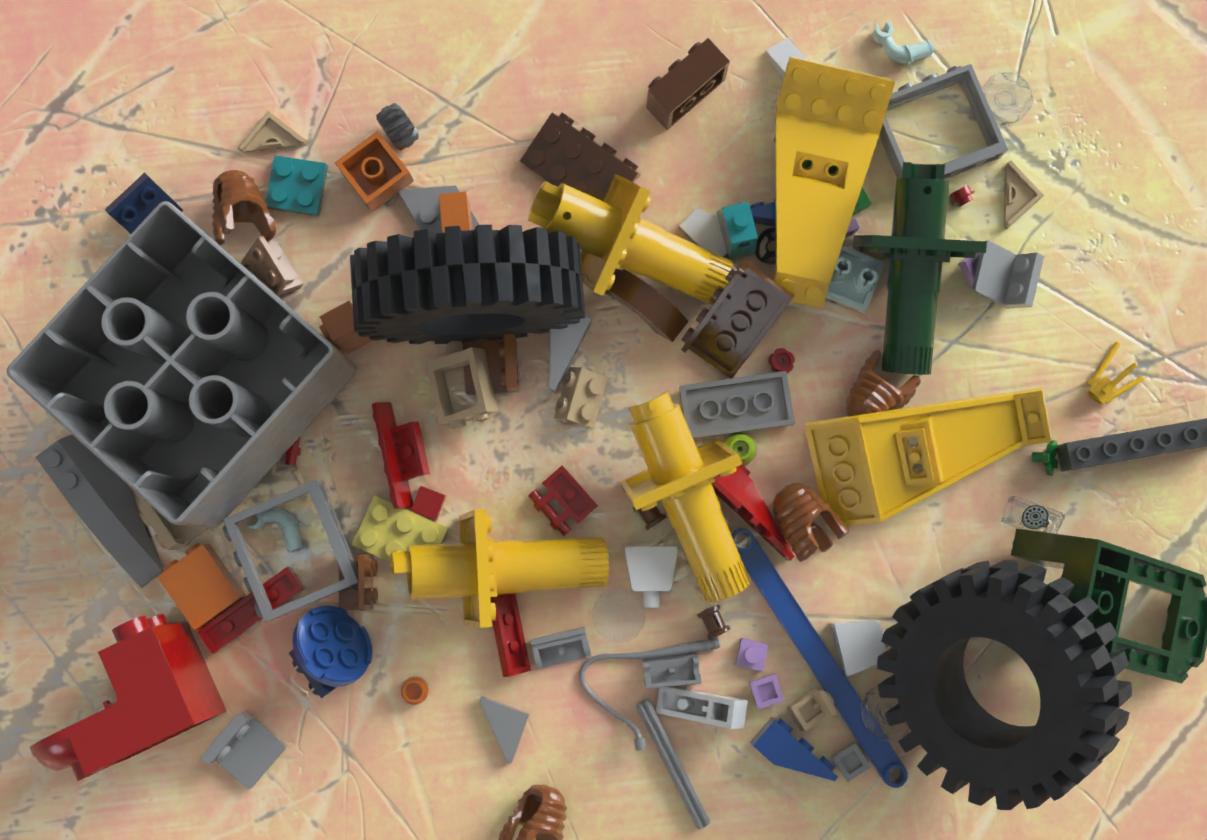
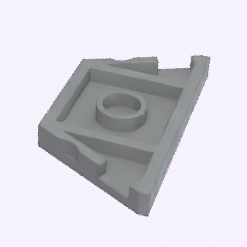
M456 185L401 189L398 191L420 230L428 229L434 233H442L439 194L460 192ZM471 211L472 228L474 230L479 223Z

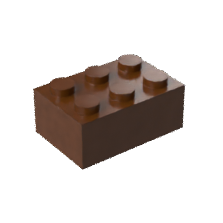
M709 38L703 43H695L688 51V56L682 61L677 59L668 68L669 72L662 78L660 76L656 77L648 86L646 108L666 130L670 129L726 79L730 61Z

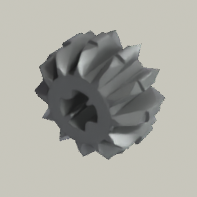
M396 103L390 106L387 105L376 115V120L382 130L398 150L402 151L406 147H410L419 139L416 128L400 105Z

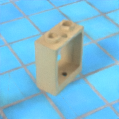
M471 347L425 362L439 425H450L451 429L466 426V421L474 419V422L490 419L489 414L499 412L485 349ZM470 365L479 406L453 414L444 373Z

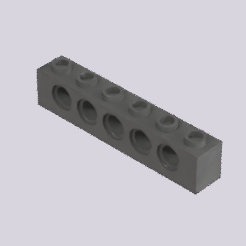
M1207 418L1057 445L1061 472L1207 447Z

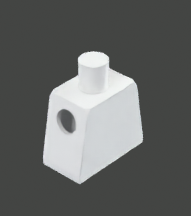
M677 546L625 547L632 591H643V608H659L660 591H671Z
M865 620L830 623L840 667L845 676L853 675L877 665L878 656L884 653L886 647H888L887 644L881 642L885 630L881 631L879 621Z

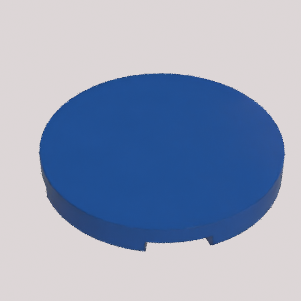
M334 606L316 607L305 614L296 624L293 632L294 653L301 667L313 679L324 685L343 687L356 682L365 673L372 660L371 640L363 625L360 626L347 614L346 610Z

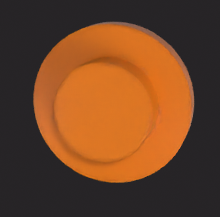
M420 677L408 678L401 687L402 698L412 705L422 703L429 693L428 684Z

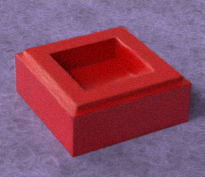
M420 486L411 511L437 521L446 495Z

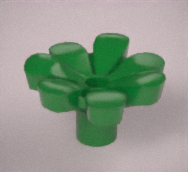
M1057 441L1049 442L1043 452H1032V462L1042 463L1045 467L1046 475L1053 476L1054 468H1058V460L1054 459L1057 455Z

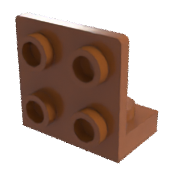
M504 334V339L463 342V350L471 347L485 349L495 394L519 392L517 339L515 334ZM470 365L464 366L465 393L467 395H476Z
M369 554L352 555L358 568V584L339 591V608L359 611L373 610L374 604L378 602L377 587L373 588V577L377 576L378 573L377 560H373V555ZM339 566V581L345 578Z

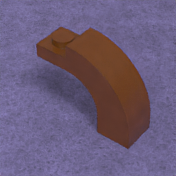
M615 269L613 273L615 275L614 283L610 290H606L604 294L631 309L655 333L673 342L689 322L686 317L669 300L642 279L625 269L622 271Z

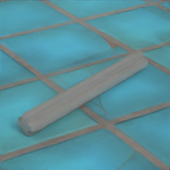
M647 699L638 703L637 710L696 828L702 829L710 824V820L650 700Z

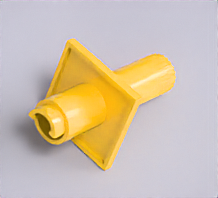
M615 174L603 201L563 183L557 187L545 181L539 187L529 210L528 221L541 226V228H547V233L561 231L566 233V237L573 236L577 239L581 249L583 283L592 292L603 296L606 290L609 291L615 280L613 273L615 269L619 270L620 267L640 276L644 275L710 305L714 303L710 299L720 286L724 289L729 281L725 278L733 268L731 260L673 235L639 217L641 212L644 213L649 206L650 190Z
M665 391L648 402L628 407L633 418L629 425L648 469L619 482L623 492L636 510L640 508L642 511L649 510L657 506V501L659 500L663 503L706 602L725 600L742 592L749 586L751 581L720 509L721 505L712 483L715 482L714 476L720 474L723 477L737 471L736 467L742 465V461L737 452L718 439L697 448L679 404H673L668 391Z
M486 509L473 510L459 516L460 543L411 545L407 547V551L399 549L391 552L390 574L407 573L410 600L462 597L464 625L479 628L492 627V620H496L495 603H491L490 597H496L499 594L524 593L525 591L604 587L607 585L609 577L608 550L603 537L494 541V539H487V533H491L492 522L491 516H486Z

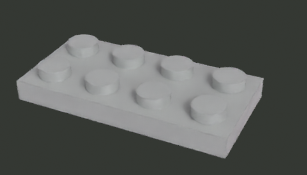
M786 371L679 386L683 416L693 439L795 424Z

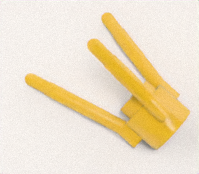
M1119 341L1115 342L1094 376L1087 382L1089 386L1086 390L1087 394L1099 405L1109 404L1114 398L1145 380L1144 376H1140L1114 391L1116 385L1138 366L1137 363L1131 364L1112 381L1106 377L1102 380L1099 379L1119 348Z

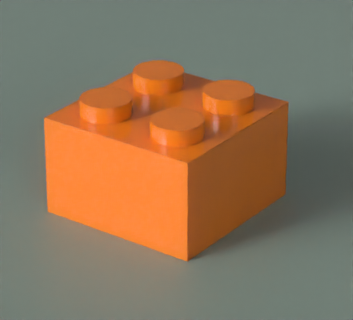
M378 131L334 162L371 212L398 194V191L414 182L409 170Z

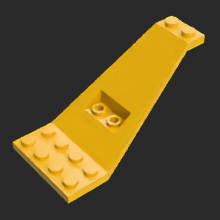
M789 56L775 107L776 269L773 280L794 294L791 302L823 308L828 288L880 135L895 81ZM805 160H811V165L808 168L802 167V163ZM837 166L835 173H828L829 167Z
M1043 388L809 422L804 426L820 498L824 500L825 504L831 506L832 511L842 519L845 526L882 522L1022 446L1052 441ZM915 438L918 444H910L908 439ZM921 464L923 470H916L914 465Z

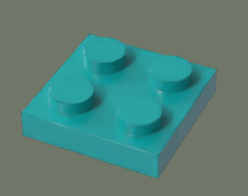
M274 155L266 197L267 209L319 217L328 165L323 162Z

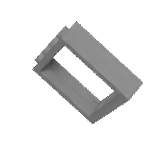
M972 64L963 67H956L955 65L940 76L937 73L925 77L921 83L916 85L907 83L901 86L897 92L891 94L887 110H890L953 85L961 84L987 147L944 163V179L1000 159L1008 151ZM885 116L879 136L896 177L902 178V166L905 161Z
M321 480L311 481L223 519L225 523L223 532L229 542L232 541L236 550L233 552L234 559L239 567H243L246 575L244 577V584L250 593L253 592L256 603H254L255 611L259 618L264 619V622L272 621L358 584L357 565ZM310 493L345 579L273 610L238 523Z

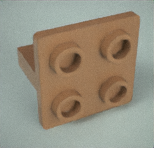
M264 236L257 237L241 261L244 267L277 296L300 289L304 284L278 239L267 242Z

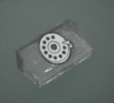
M1010 496L1001 522L1019 529L1057 534L1065 520L1066 513L1018 496Z

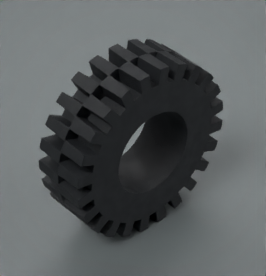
M477 225L474 230L462 231L460 226L445 227L444 233H434L424 229L414 231V237L400 234L388 236L387 242L367 243V248H357L354 251V255H350L354 332H358V335L361 337L369 336L371 340L387 339L389 343L409 340V344H423L428 341H434L435 344H448L451 341L462 340V343L477 339L498 340L502 339L504 334H515L516 338L528 337V333L544 334L550 332V329H564L568 327V324H577L580 322V319L585 318L580 243H577L575 237H566V233L561 231L547 233V228L535 227L522 232V225H507L501 230H492V225Z
M1003 560L990 566L989 561L978 562L965 569H958L914 592L910 596L911 601L900 606L892 617L898 623L887 628L882 636L881 642L892 648L879 655L877 659V669L893 673L892 676L878 684L880 698H898L899 704L884 713L889 726L906 722L911 732L898 741L904 752L907 753L921 745L927 754L917 767L926 776L943 767L947 770L941 784L943 789L954 794L970 783L968 802L982 806L995 796L997 809L1012 810L1022 801L1026 809L1040 807L1050 797L1053 801L1058 800L1075 785H1078L1117 746L1120 739L1115 735L1127 725L1130 712L1120 709V707L1132 696L1131 682L1116 680V676L1128 666L1125 651L1108 653L1105 647L1117 635L1114 627L1108 622L1094 628L1087 619L1088 616L1099 608L1096 603L1088 596L1073 604L1067 598L1074 587V584L1069 580L1061 577L1049 584H1045L1044 579L1047 569L1033 564L1018 572V563L1014 560ZM971 637H983L998 641L1011 648L1028 665L1036 679L1040 693V713L1036 725L1016 726L1005 723L989 714L976 701L967 685L963 667L965 649Z

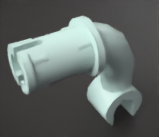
M886 21L883 27L884 32L880 31L878 24L874 29V41L882 45L885 54L892 61L909 66L913 64V61L930 57L934 53V47L930 40L911 46L908 44L903 46L897 45L891 37L894 30L893 26L888 21Z
M273 508L256 515L259 519L257 523L248 526L251 529L258 530L264 528L267 523L279 524V529L283 531L287 552L304 549L298 527L301 523L296 520L293 514L285 509Z

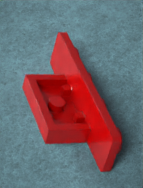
M391 402L372 403L373 420L376 423L379 438L378 444L383 456L384 472L387 476L390 489L389 495L393 508L412 507L413 501L408 480L430 474L419 421L396 426Z

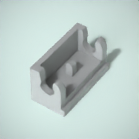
M585 626L530 640L538 669L591 657Z
M697 653L643 659L646 688L701 684Z

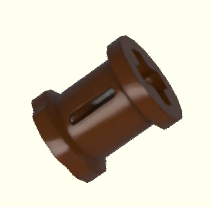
M657 506L646 511H642L641 508L636 510L632 507L634 511L639 512L645 521V528L647 530L667 518L666 514H662Z
M719 604L697 614L698 618H702L706 626L708 639L715 638L731 629L729 625L725 624L719 612L721 608Z

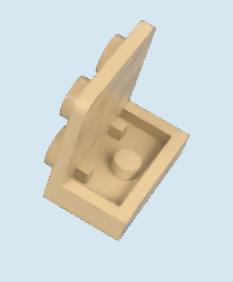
M143 500L137 504L141 510L139 513L141 519L147 526H152L156 532L154 538L163 549L179 550L209 529L172 524L147 501Z

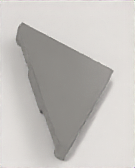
M482 696L480 698L482 708L507 762L512 763L529 713Z

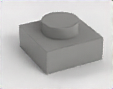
M855 742L831 756L847 782L871 768Z

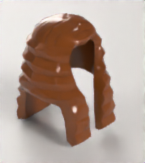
M229 170L221 173L213 182L214 199L212 202L214 203V213L212 214V226L215 241L219 245H223L225 243L224 235H228L235 229L234 222L253 223L260 231L261 236H264L265 240L269 242L276 234L274 219L271 217L270 210L267 209L266 202L262 199L259 187L255 184L254 178L238 170Z
M879 350L873 352L861 367L856 381L853 383V387L847 396V416L902 409L914 397L916 388L921 382L920 377L913 375L901 388H896L873 372L882 354Z
M803 483L787 485L776 494L772 512L775 514V520L780 523L779 528L783 531V537L792 546V551L799 562L808 559L818 548L821 552H826L833 545V541L823 529L813 522L819 513L838 539L843 538L849 533V528L832 511L831 506L825 504L824 500L819 498L818 493L813 492L810 487L805 486Z
M531 786L523 793L522 798L518 800V806L514 809V814L509 816L508 822L504 824L498 840H512L518 825H522L523 828L520 830L516 840H534L535 837L536 840H562V830L565 828L563 821L567 818L565 813L567 806L565 805L563 795L559 790L551 786Z

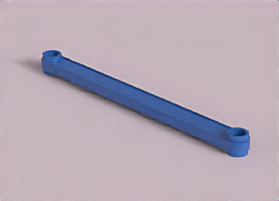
M745 528L734 530L731 533L734 543L735 536L738 533H744L748 537V544L745 548H739L736 545L747 573L823 690L828 692L833 698L835 708L879 776L890 787L898 788L903 786L908 778L905 766L758 541ZM892 768H899V778L895 781H889V771Z

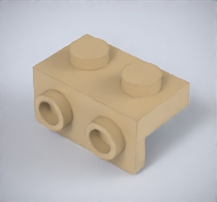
M569 367L563 377L564 386L561 396L555 405V418L594 429L609 377L582 367Z

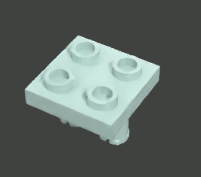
M842 246L826 298L865 313L885 262Z

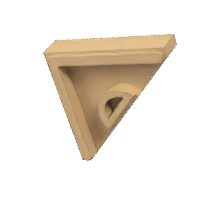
M268 111L239 145L238 149L242 153L306 146L308 142Z
M1012 160L1005 165L1004 227L1006 229L1045 196Z

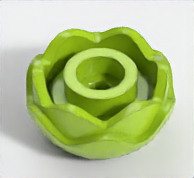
M734 433L724 442L725 445L739 454L744 466L748 465L756 456V444L747 434ZM738 447L742 448L741 452L737 450Z

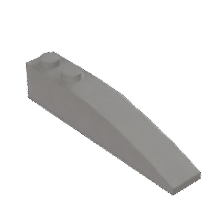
M71 434L57 440L35 457L87 527L141 588L164 572L153 541L149 538L146 531V524L139 515L134 494L130 491L128 484L75 436Z

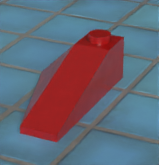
M739 465L736 467L737 471L730 475L721 477L719 474L715 482L712 483L716 495L787 561H791L795 556L753 480L748 476L750 471L744 465Z

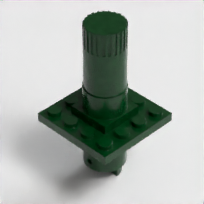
M903 162L902 178L896 179L891 236L854 235L853 246H860V252L884 253L883 259H889L888 297L881 371L914 375L931 374L942 262H950V257L976 258L977 253H986V241L945 239L950 181L944 180L945 164H913L912 162Z

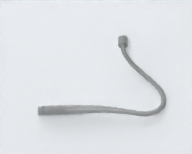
M716 637L709 640L705 639L644 652L599 654L589 658L582 665L579 673L580 683L586 694L597 704L631 728L636 736L634 739L635 750L647 749L645 737H641L639 729L628 718L610 707L590 690L585 680V671L588 666L595 661L603 659H651L691 654L692 652L696 653L714 648L718 649L720 648L719 640Z

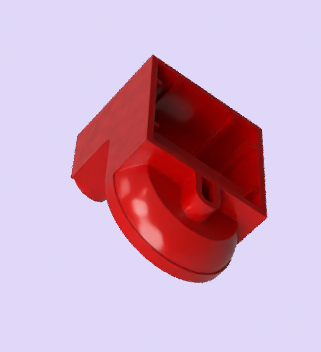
M160 614L149 619L146 616H141L112 629L117 643L99 651L98 654L116 693V703L112 704L109 700L102 702L104 710L36 742L29 747L33 757H36L43 766L56 772L72 767L77 781H80L227 712L188 622L168 624L165 615Z

